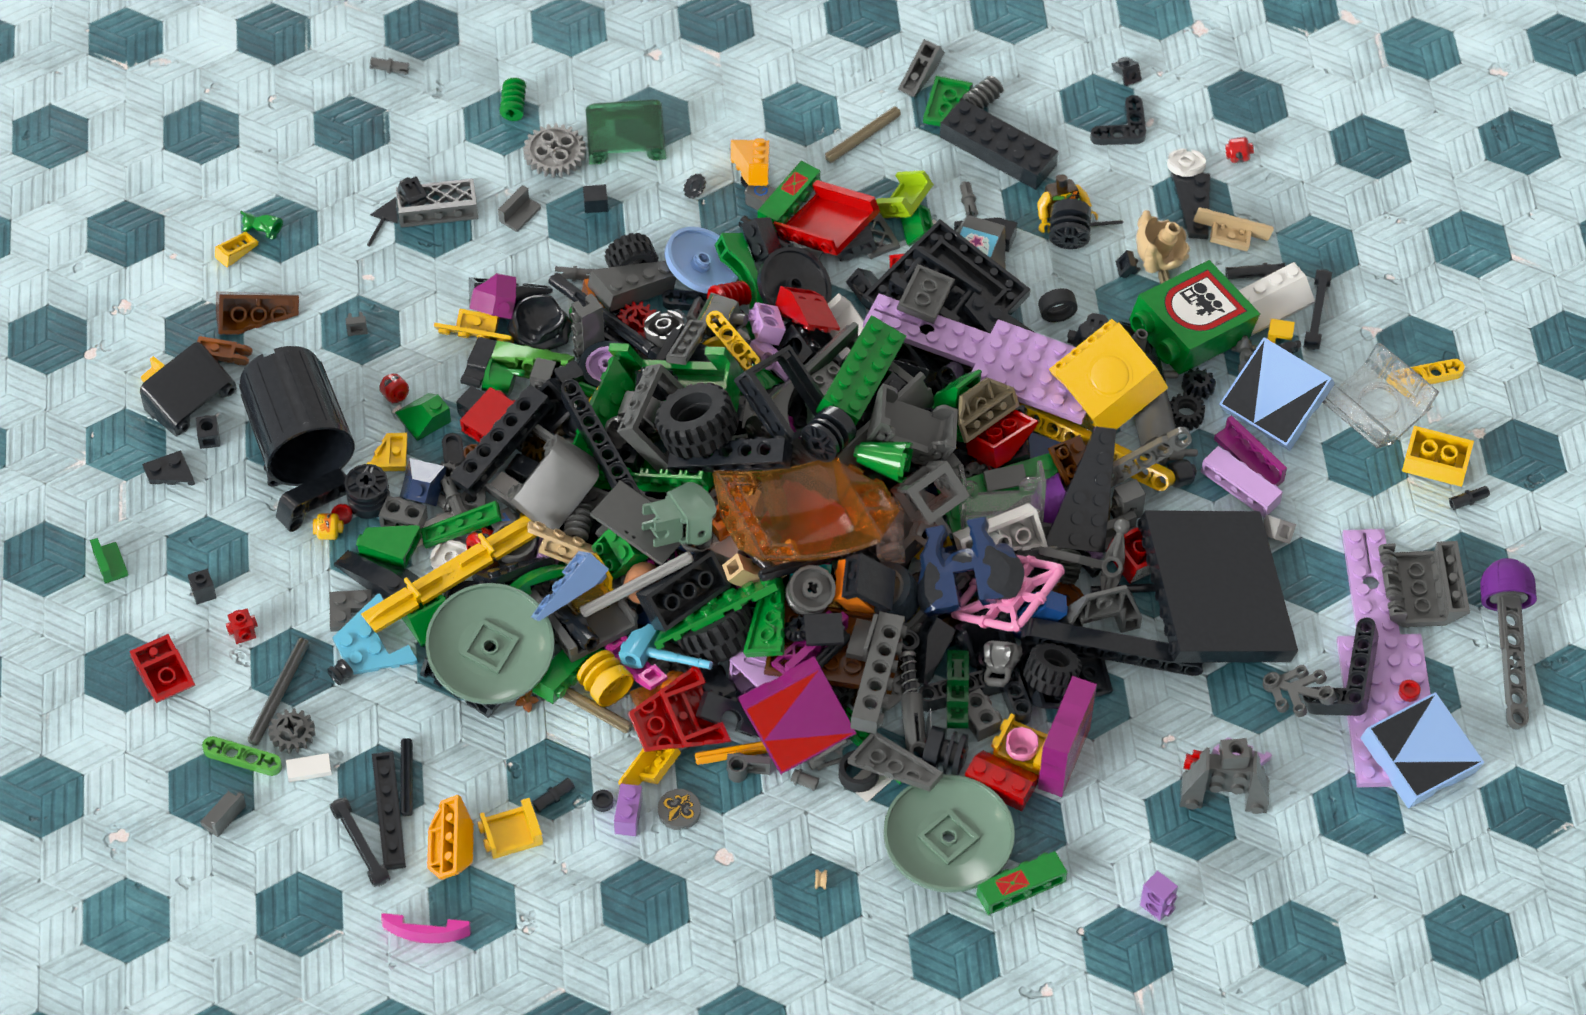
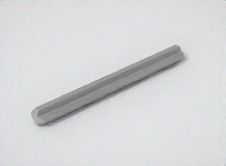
M686 552L580 607L582 615L588 617L694 561L693 556L690 552Z

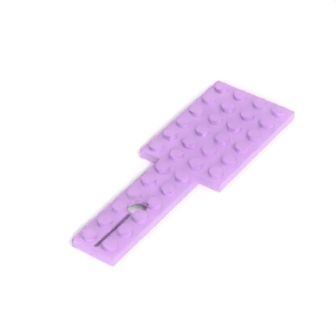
M882 294L877 295L863 322V328L870 316L873 315L906 335L904 343L973 367L972 372L979 369L982 371L981 381L985 378H991L1014 387L1018 402L1082 425L1087 413L1068 389L1049 370L1076 347L999 319L991 334L938 315L935 323L931 324L897 310L898 300ZM929 324L934 328V332H929L925 335L920 332L919 327Z

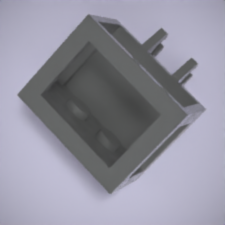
M928 461L910 474L904 483L899 482L890 489L913 523L910 534L913 536H922V532L926 528L940 525L946 526L948 535L952 533L942 516L970 496L948 461ZM933 482L941 493L928 503H925L919 491ZM904 493L910 495L918 508L917 511L913 509Z

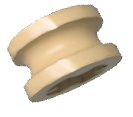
M816 869L815 889L822 887L823 890H826L827 870L820 872L819 869Z

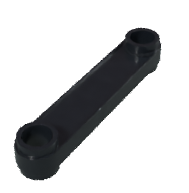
M1316 270L1314 285H1318L1315 305L1310 332L1306 331L1303 345L1307 349L1319 350L1322 334H1319L1318 331L1326 287H1330L1332 272L1329 270Z
M343 797L334 800L333 803L329 804L331 812L336 820L340 818L369 870L367 875L373 887L387 883L390 880L389 873L384 864L379 865L350 814L352 813V808L347 798Z

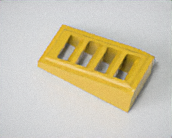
M245 231L215 246V258L225 267H229L255 248L259 242Z

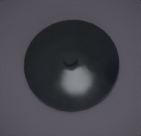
M796 247L780 248L767 256L759 268L757 285L764 304L775 306L780 286L813 290L822 295L827 304L831 300L832 287L829 275L823 264L806 250ZM781 316L784 322L792 321L791 318Z

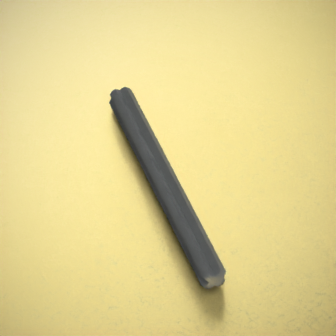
M298 639L248 736L250 744L258 745L309 647L307 639Z

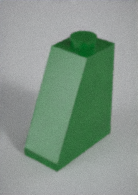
M417 525L367 527L363 534L358 536L356 546H358L359 554L406 569L422 538L421 529Z

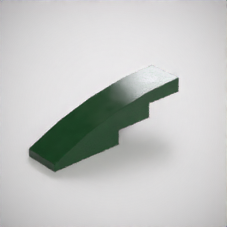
M947 650V728L968 729L969 651Z

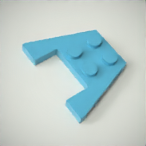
M380 593L332 637L343 660L352 668L354 675L379 671L382 668H397L400 665H415L418 663L409 645L388 654L378 634L373 631L362 617L361 613L383 601Z

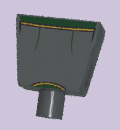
M711 293L697 319L698 321L706 322V317L710 312L719 311L734 329L737 325L746 326L748 323V315L741 313L737 301ZM712 319L713 323H716L719 328L722 327L718 319ZM709 328L705 335H715V334H714V332ZM728 330L723 335H731L733 332Z

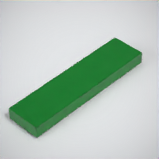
M493 501L421 528L424 547L427 549L502 521L499 503Z

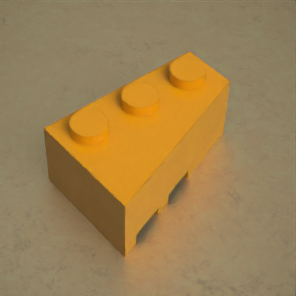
M762 138L731 140V162L736 164V169L741 171V176L748 185L768 186L769 140Z

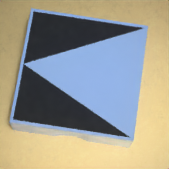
M1264 337L1219 405L1223 411L1246 425L1257 428L1267 438L1290 451L1306 428L1308 420L1320 407L1335 383L1328 375Z
M1436 692L1373 724L1360 737L1376 762L1385 770L1391 784L1408 809L1433 796L1440 789L1452 786L1473 775L1484 763Z

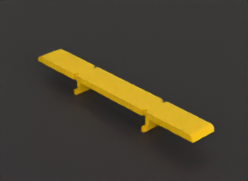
M524 515L488 538L479 533L478 537L481 540V544L474 545L413 583L406 577L404 582L407 584V588L401 589L361 613L362 617L375 633L380 632L420 607L419 603L423 605L491 565L494 558L499 560L537 537L527 531V524L531 520Z

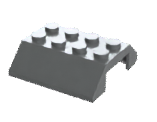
M1458 541L1437 542L1434 551L1394 552L1396 543L1382 544L1378 547L1380 563L1385 565L1382 567L1386 598L1390 600L1388 602V609L1391 621L1402 627L1446 626L1470 614Z

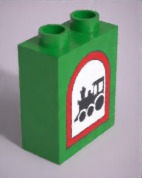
M1208 260L1139 294L1129 321L1134 332L1138 329L1147 331V341L1155 348L1159 359L1165 364H1170L1180 375L1233 348L1243 336H1247L1250 339L1260 313L1224 274Z

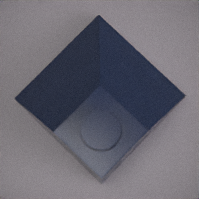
M409 458L399 497L437 506L442 487L440 481L444 479L446 466Z

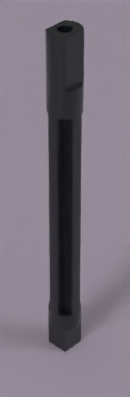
M558 273L550 276L548 283L573 302L579 301L583 307L586 306L585 297L587 295ZM603 307L604 324L640 350L645 356L655 360L661 349Z

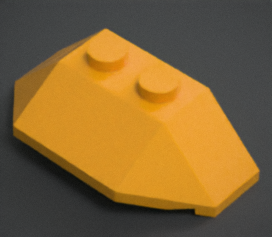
M460 795L440 801L439 810L434 815L428 829L427 868L441 880L461 873L473 863L474 824Z

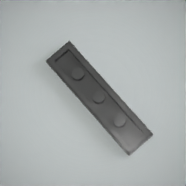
M690 319L668 352L666 362L686 365L708 331L709 326L707 323Z

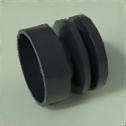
M1062 199L1055 202L1050 209V242L1063 249H1078L1087 245L1090 241L1091 231L1090 206L1086 202L1077 199Z
M827 406L801 430L800 438L805 450L812 457L819 461L831 462L855 439L857 432L854 422L846 412L838 407Z
M374 464L358 465L351 469L345 478L344 484L348 506L351 507L352 513L360 518L372 519L379 517L387 496H390L387 475L382 468Z
M933 725L926 741L922 760L937 769L940 764H943V775L948 774L950 767H952L951 775H959L966 762L969 749V735L963 733L960 741L957 742L958 732L954 731L949 740L947 739L946 728Z

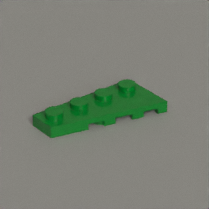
M783 582L779 590L757 600L743 651L746 657L784 655L785 584Z

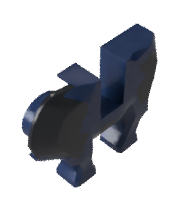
M987 517L967 520L973 546L971 549H960L953 554L946 553L943 547L944 541L948 536V530L945 525L926 528L928 540L920 554L921 572L918 581L917 597L921 612L928 617L962 610L955 574L974 570L979 600L982 606L997 603L996 600L1014 598L1021 590L1024 581V567L1012 547L1007 543L995 544L987 531L990 525Z

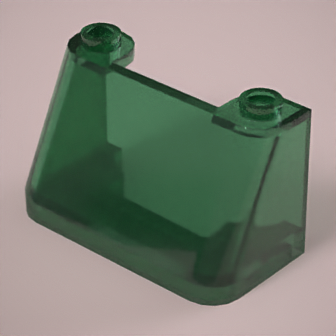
M639 100L594 103L586 107L589 165L606 162L608 160V153L646 151L649 159L655 161L666 159L663 108L660 101Z

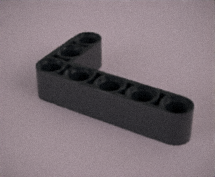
M1365 617L1357 622L1347 687L1333 688L1336 694V702L1331 705L1322 704L1319 699L1303 695L1309 713L1314 715L1360 716L1367 711L1379 639L1378 630L1372 618ZM1310 687V688H1314V689L1319 690L1321 687Z
M1014 667L1011 678L1004 687L987 686L984 681L986 669L969 673V687L971 688L969 693L979 688L984 695L987 694L988 696L1002 693L1009 714L1015 715V721L1024 725L1030 722L1032 705L1016 667ZM992 673L989 678L1004 679L1005 674ZM947 679L924 685L919 689L918 693L922 694L924 712H929L930 708L931 711L947 707V694H945L947 692Z

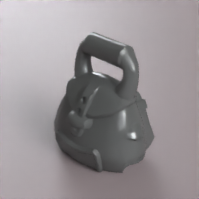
M988 641L984 645V658L987 664L984 681L987 686L1004 687L1009 682L1012 671H1014V667L1022 656L1021 646L1002 641ZM992 673L1005 674L1004 679L989 677Z

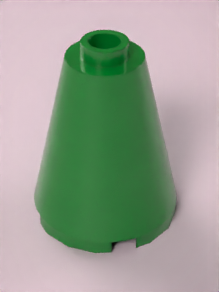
M861 442L860 446L856 445L854 457L857 458L858 463L897 482L904 483L907 478L903 477L904 472H909L912 461L913 449H910V447L913 446V443Z

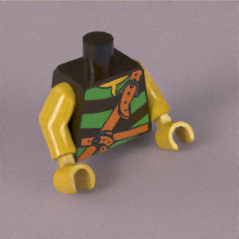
M1064 174L1057 175L1055 183L1045 186V192L1037 203L1039 220L1042 221L1039 225L1041 233H1045L1044 227L1046 225L1048 232H1050L1049 226L1051 223H1048L1050 222V209L1055 202L1062 199H1077L1086 202L1090 208L1092 206L1087 192ZM1091 210V214L1093 213L1094 218L1098 220L1097 213Z

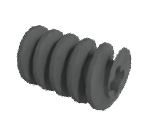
M988 76L974 88L970 89L969 92H966L963 95V99L984 110V107H988L989 103L999 99L1000 93H1003L1004 89L997 78Z
M580 502L567 518L563 530L564 533L570 537H580L586 542L589 538L593 521L590 513L595 508L587 502Z

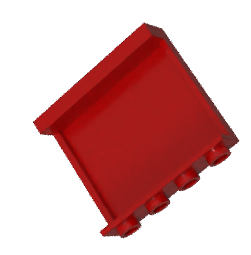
M816 180L812 184L816 194L786 224L775 221L774 226L778 236L784 240L837 256L880 213V209L874 196Z

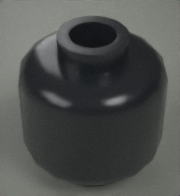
M1187 459L1171 462L1167 466L1175 475L1173 487L1180 488L1194 482L1197 470L1195 465L1191 464Z

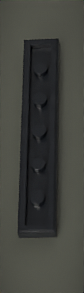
M393 751L372 754L383 864L387 870L406 868Z

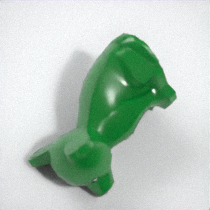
M240 211L243 215L242 231L244 232L255 228L257 231L265 232L267 238L275 239L283 226V220L280 217L272 215L255 217L251 213Z

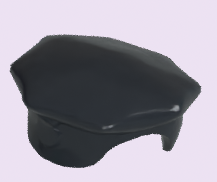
M535 295L523 299L515 306L509 322L508 332L518 345H527L541 350H552L568 343L573 322L552 296Z

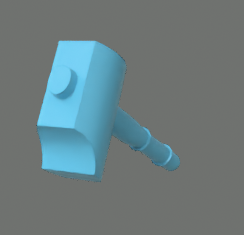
M651 624L632 631L626 642L622 643L621 650L619 651L621 663L636 669L643 668L649 657L709 670L713 665L712 661L702 658L685 656L662 649L657 650L654 642L659 634V630H655Z

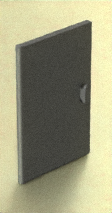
M620 480L590 513V516L656 563L663 565L681 543L676 542L654 547L653 539L656 538L650 529L645 531L642 529V522L652 520L656 516L655 514L643 515L642 504L651 503V501Z

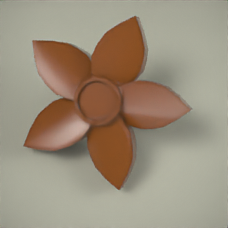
M531 690L519 697L521 699L516 701L515 706H523L529 713L532 709V704L539 700L537 697L531 696Z

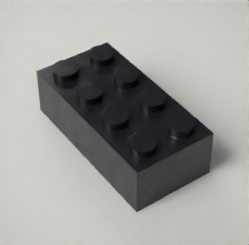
M707 549L703 552L692 554L694 559L692 563L635 593L655 630L666 632L732 586L728 582L726 574L713 550Z

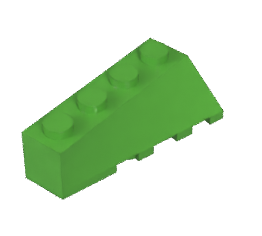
M498 340L491 358L496 360L497 364L510 369L525 370V376H516L530 379L536 358L556 361L557 368L575 361V356H570L569 354H560L546 349L541 350L527 345L522 346Z

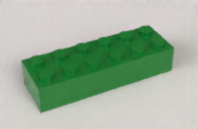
M871 315L815 412L819 413L827 406L838 407L849 415L856 426L904 342L906 335Z

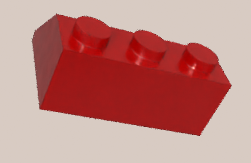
M984 750L974 756L965 772V777L988 786L1006 805L1023 811L1039 781V775Z

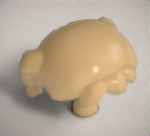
M1144 210L1137 222L1139 229L1136 234V244L1146 272L1156 273L1159 270L1165 271L1180 267L1189 258L1187 253L1190 251V246L1186 243L1185 230L1177 223L1170 222L1169 220L1157 221L1156 217L1151 216L1150 211Z

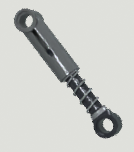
M907 630L905 638H901L903 647L899 659L902 661L900 668L903 670L901 678L904 680L902 687L905 691L901 695L905 748L912 754L913 751L918 752L921 757L920 759H922L926 745L922 694L917 692L919 688H917L916 683L918 679H916L917 670H915L916 661L914 660L917 653L916 648L919 645V637L914 631ZM903 640L907 641L910 646H906Z

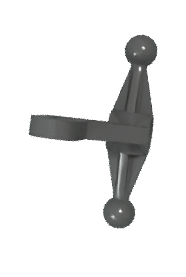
M1125 518L1115 521L1114 529L1116 535L1105 554L1104 561L1040 546L1038 554L1102 569L1100 574L1101 591L1115 588L1118 586L1124 570V535L1129 532L1130 523ZM1112 561L1118 563V570L1115 573H1110L1107 569L1108 564Z

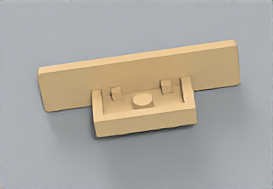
M1198 208L1194 217V222L1212 226L1210 242L1243 251H1248L1251 237L1268 241L1274 230L1273 226L1264 223H1257L1204 208Z
M529 521L527 524V531L529 533L544 538L539 547V553L568 564L578 551L588 552L592 555L594 553L591 548L592 545L586 543L580 537H570L563 531L547 528L545 524L538 521Z

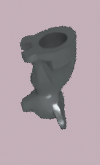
M1243 336L1236 346L1231 348V351L1240 353L1239 374L1252 356L1253 351L1256 350V345H1252L1247 336Z

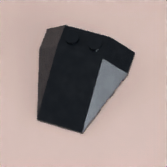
M1021 642L1022 656L1018 662V668L1031 704L1041 709H1059L1064 696L1059 695L1058 697L1041 693L1031 687L1030 683H1027L1025 680L1024 669L1034 646L1025 645ZM1077 655L1082 665L1078 678L1097 684L1095 698L1112 693L1113 688L1105 660Z

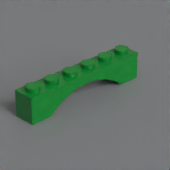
M722 233L715 243L716 251L720 261L728 266L740 281L746 282L750 287L752 294L749 304L750 311L753 309L755 302L764 304L758 291V271L754 264V259L751 256L743 233ZM748 321L746 329L750 339L754 340L755 336L752 332L750 321Z

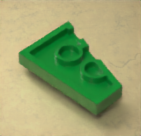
M936 76L923 116V123L940 127L942 120L963 99V95L973 88V83Z

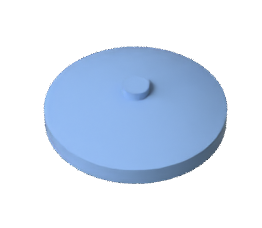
M685 227L674 232L665 246L666 263L673 275L687 287L707 294L708 289L713 285L736 282L738 279L736 274L720 261L715 248V243L720 235L713 231L700 227Z

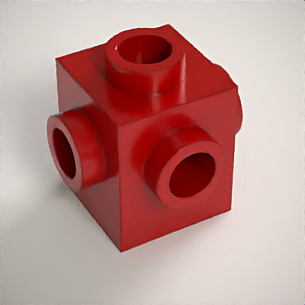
M248 608L227 614L229 623H226V628L229 636L233 635L236 645L256 638L254 628L258 627L254 615L250 616Z

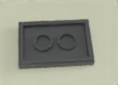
M918 264L898 303L897 310L934 324L955 279Z

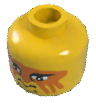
M320 513L317 518L313 519V534L317 535V538L320 540H336L339 537V533H343L344 524L343 521H339L337 514Z

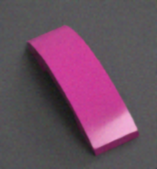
M626 636L604 646L606 650L611 651L615 655V658H618L622 666L625 665L621 663L619 651L621 650L622 643L627 640ZM646 661L643 668L639 669L625 666L633 675L634 680L649 690H652L668 679L662 670L655 664L651 665L648 661Z
M381 914L383 928L398 937L414 942L447 943L471 935L470 921L448 919L447 926L440 927L405 923L404 915Z

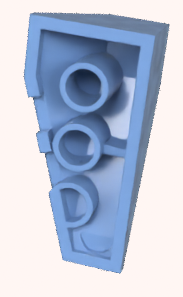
M578 551L562 571L565 576L553 584V593L544 597L531 618L540 621L593 588L596 584H601L605 580L606 572L609 569L591 553Z

